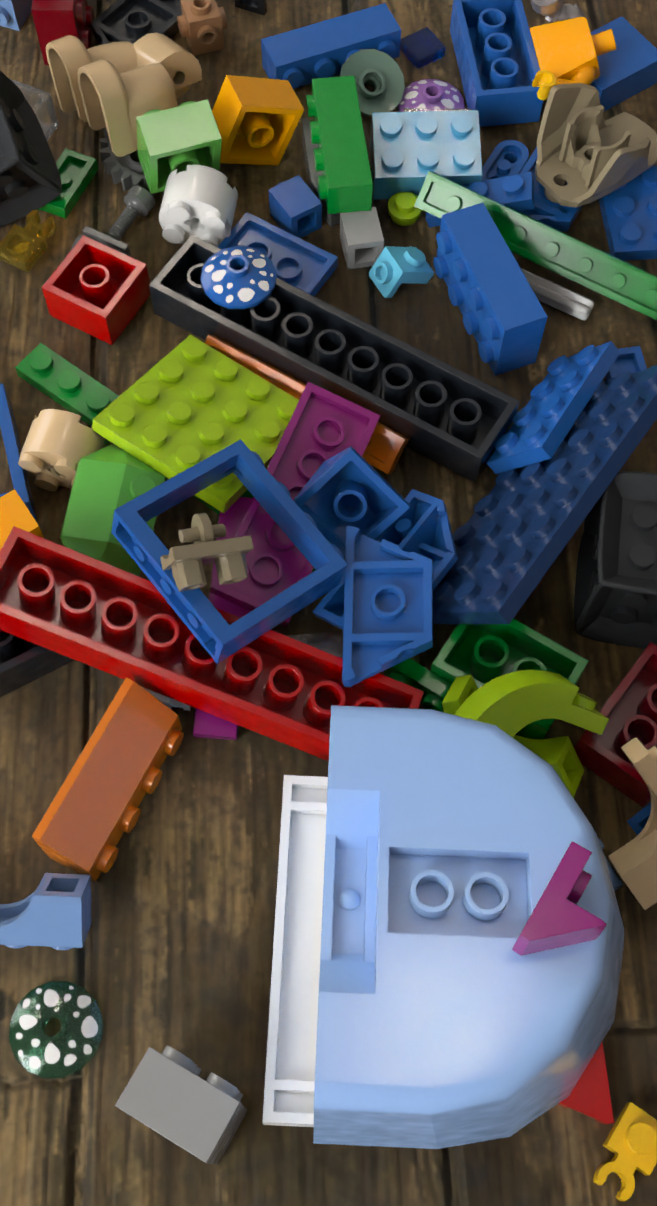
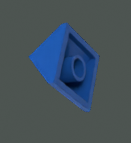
M352 446L324 461L293 500L303 512L308 513L314 519L322 535L331 544L336 545L345 557L346 526L359 528L362 535L376 539L410 508V504Z

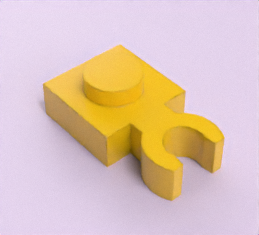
M632 1102L625 1104L603 1144L605 1148L615 1154L611 1162L601 1164L596 1169L593 1178L594 1183L603 1185L611 1172L618 1174L622 1185L617 1192L616 1198L624 1202L634 1192L635 1179L633 1174L635 1170H638L645 1176H650L657 1163V1120Z

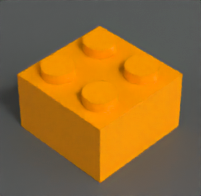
M226 75L212 110L222 138L220 163L279 166L304 112V108L288 80Z

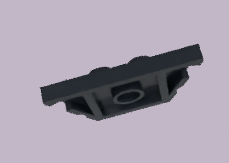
M117 0L91 23L93 35L99 45L129 41L134 44L146 34L156 32L171 39L179 31L177 16L182 15L180 0Z

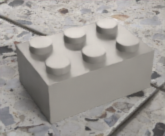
M166 1045L162 1054L149 1047L115 1106L203 1162L218 1165L248 1111L240 1103L243 1094L240 1093L237 1087L212 1072L206 1081L198 1076L202 1069L193 1060L172 1047Z

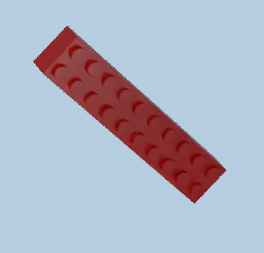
M13 526L0 551V630L124 680L127 677L141 687L326 761H329L331 705L418 709L424 691L380 673L351 687H344L342 682V658L273 630L264 633L217 664L151 581ZM216 608L229 625L241 618Z

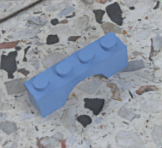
M45 873L39 886L31 895L15 903L0 904V945L15 949L26 946H47L56 950L82 948L92 924L91 875Z

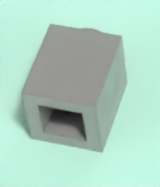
M372 207L371 211L340 213V240L347 270L373 266L384 249V237L376 207Z

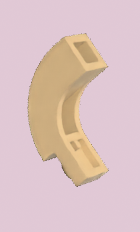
M635 737L623 745L621 749L649 789L651 812L643 830L633 840L608 857L643 909L646 910L657 903V748L653 746L647 750Z

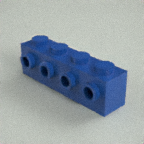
M386 3L261 39L262 67L269 79L288 80L292 88L295 89L311 84L312 79L340 75L342 65L349 56L361 49H376L387 53L393 59L400 57L401 28Z

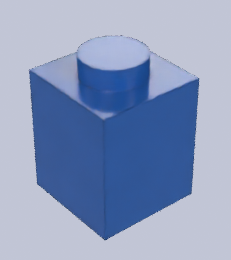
M299 175L280 182L268 190L270 216L281 229L302 238L322 228V203Z

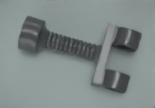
M132 186L124 197V203L127 207L110 230L103 234L86 226L83 229V234L75 239L72 249L84 235L131 257L128 244L120 240L138 216L146 217L155 206V199L143 187Z

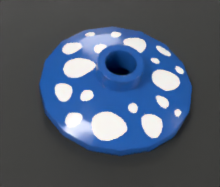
M233 246L221 249L208 258L202 267L201 284L205 294L215 304L228 309H246L259 305L270 296L276 284V270L272 261L263 252L251 247Z

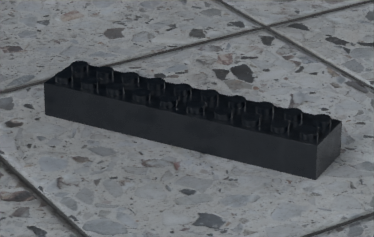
M191 235L149 284L154 314L205 341L208 335H214L305 384L308 382L315 384L380 415L379 423L409 438L406 447L475 483L487 467V461L496 450L495 444L499 438L509 431L514 423L512 420L517 413L519 400L277 277L275 288L270 296L257 306L246 309H228L215 304L204 292L201 284L202 267L208 258L221 249L194 235Z

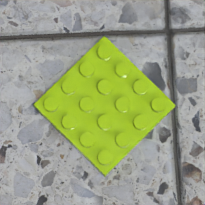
M190 334L93 418L92 430L168 479L240 439L250 451H254L260 456L267 469L299 400ZM231 473L194 495L222 513H225L242 496L247 488L234 473Z

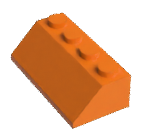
M127 677L125 678L32 835V838L50 859L79 874L91 875V880L95 882L101 872L107 873L111 869L119 852L116 845L124 831L130 833L139 819L141 809L138 806L146 792L152 794L158 786L163 773L160 768L167 755L173 756L181 745L184 733L181 732L182 727L178 715L135 681Z

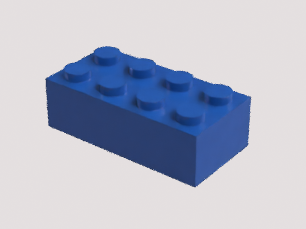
M453 0L450 34L468 110H479V126L539 122L543 100L537 97L539 87H532L531 84L536 73L540 71L522 0Z
M484 203L442 215L440 232L436 235L438 249L437 257L433 259L434 270L439 279H444L452 305L459 307L467 333L469 335L473 334L481 360L485 364H489L495 376L535 363L548 316Z

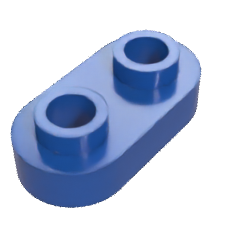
M516 140L500 142L482 167L483 176L481 181L519 174L528 161V148Z

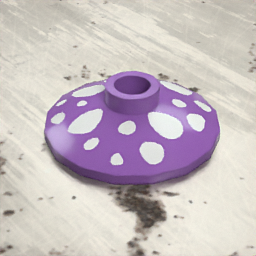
M422 79L412 82L405 88L403 98L398 104V112L464 110V98L459 90L450 83L438 79Z

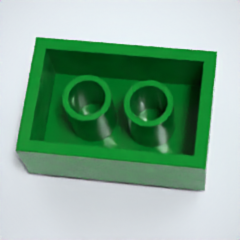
M513 618L510 624H458L432 663L431 672L451 684L456 677L472 675L477 687L480 688L485 683L507 673L521 670H543L559 674L576 685L589 661ZM556 719L537 720L526 725L516 734L528 739H544Z

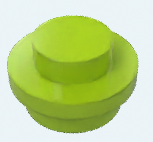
M398 192L391 196L388 201V213L393 222L401 226H409L417 221L423 210L414 206L418 198L416 194Z

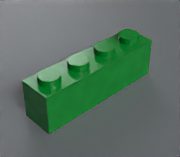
M341 76L312 79V95H306V110L308 118L314 117V121H310L311 144H318V148L314 149L315 171H322V176H318L319 199H326L328 214L371 211L373 183L355 77Z

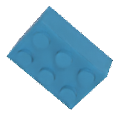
M479 110L372 112L370 145L373 199H390L391 196L398 192H411L418 196L428 171L435 172L460 185L482 180Z

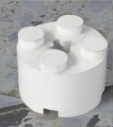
M187 165L186 171L177 173V169L172 171L167 179L159 212V223L163 229L162 236L170 243L184 244L191 235H194L218 247L225 237H229L238 200V192L235 186L232 189L227 184L228 177L222 172L204 165Z

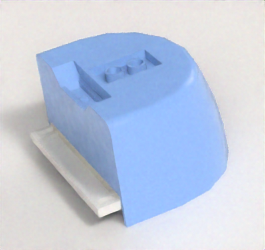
M331 705L328 777L284 775L263 1125L314 1127V1144L441 1149L510 1137L570 1095L615 1019L624 949V926L606 859L597 834L552 765L496 725L432 709ZM573 841L592 852L583 868L592 877L576 905L603 920L607 926L595 940L521 956L514 952L512 948Z

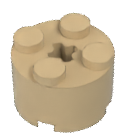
M44 409L40 411L38 417L35 415L18 464L36 477L34 483L42 489L57 491L58 486H62L72 490L79 460L109 446L111 442L94 432L92 427L89 428L79 423L81 416L59 409Z

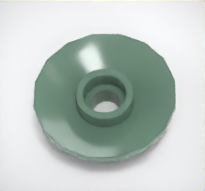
M361 49L351 54L342 65L339 77H355L361 114L372 117V112H392L401 102L405 90L404 75L398 63L387 53L376 49ZM364 84L371 85L374 89V92L368 91L364 87Z

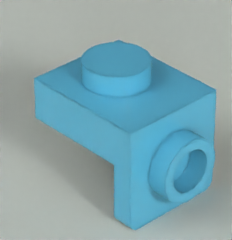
M385 246L369 271L370 278L384 298H392L401 283L427 284L434 274V271L426 261L424 253L417 249V247Z

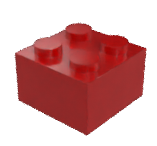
M84 235L42 286L50 316L110 345L115 343L151 295L147 264Z

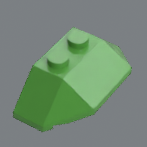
M111 444L81 458L78 462L60 535L64 547L139 576L141 569L111 533L114 510L165 481V476L115 444ZM156 517L146 522L152 531L154 530Z

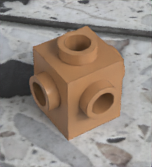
M180 0L182 15L177 16L178 27L181 37H186L192 55L224 49L223 29L227 28V19L223 6L218 7L215 0Z

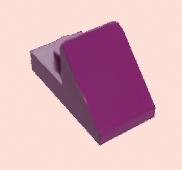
M573 841L571 842L512 948L514 952L523 956L592 941L598 938L607 924L576 905L592 877L591 874L583 870L592 852Z

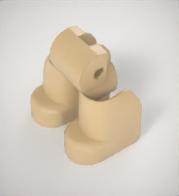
M157 32L146 34L134 44L129 41L111 42L86 49L79 38L67 35L48 42L46 45L47 59L60 108L65 113L77 110L79 118L83 122H88L89 127L95 131L106 127L112 152L117 157H123L138 150L137 116L144 115L146 112L154 109L162 111L178 107L176 98L186 93L192 84L202 80V69L199 61L186 49L167 36Z

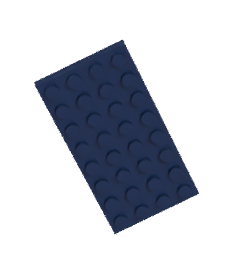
M657 365L645 371L632 374L626 372L616 378L602 380L551 459L502 472L497 476L495 480L496 485L491 492L477 502L474 507L475 513L466 524L459 527L453 534L458 560L433 590V624H510L656 421Z

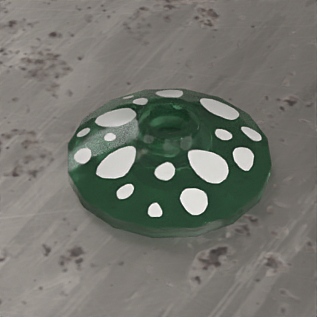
M51 981L32 989L17 1004L10 1020L9 1043L15 1059L27 1072L45 1079L65 1078L82 1070L95 1056L103 1038V1016L97 1000L84 987L69 981ZM53 1018L59 1019L61 1022L59 1033L55 1036H48L45 1032L47 1022Z

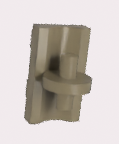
M206 513L194 514L191 528L179 530V540L181 543L193 541L194 544L171 547L169 555H162L160 557L163 571L172 569L179 592L198 589L207 584L203 564L215 563L219 584L225 585L241 582L248 577L245 555L254 549L251 535L214 541V538L226 536L225 525H212Z

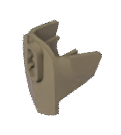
M582 83L555 85L549 92L537 138L536 181L545 188V196L551 202L575 208L591 203L620 188L657 163V133L645 122L627 112H622L604 121V107L600 104L599 91L594 86Z

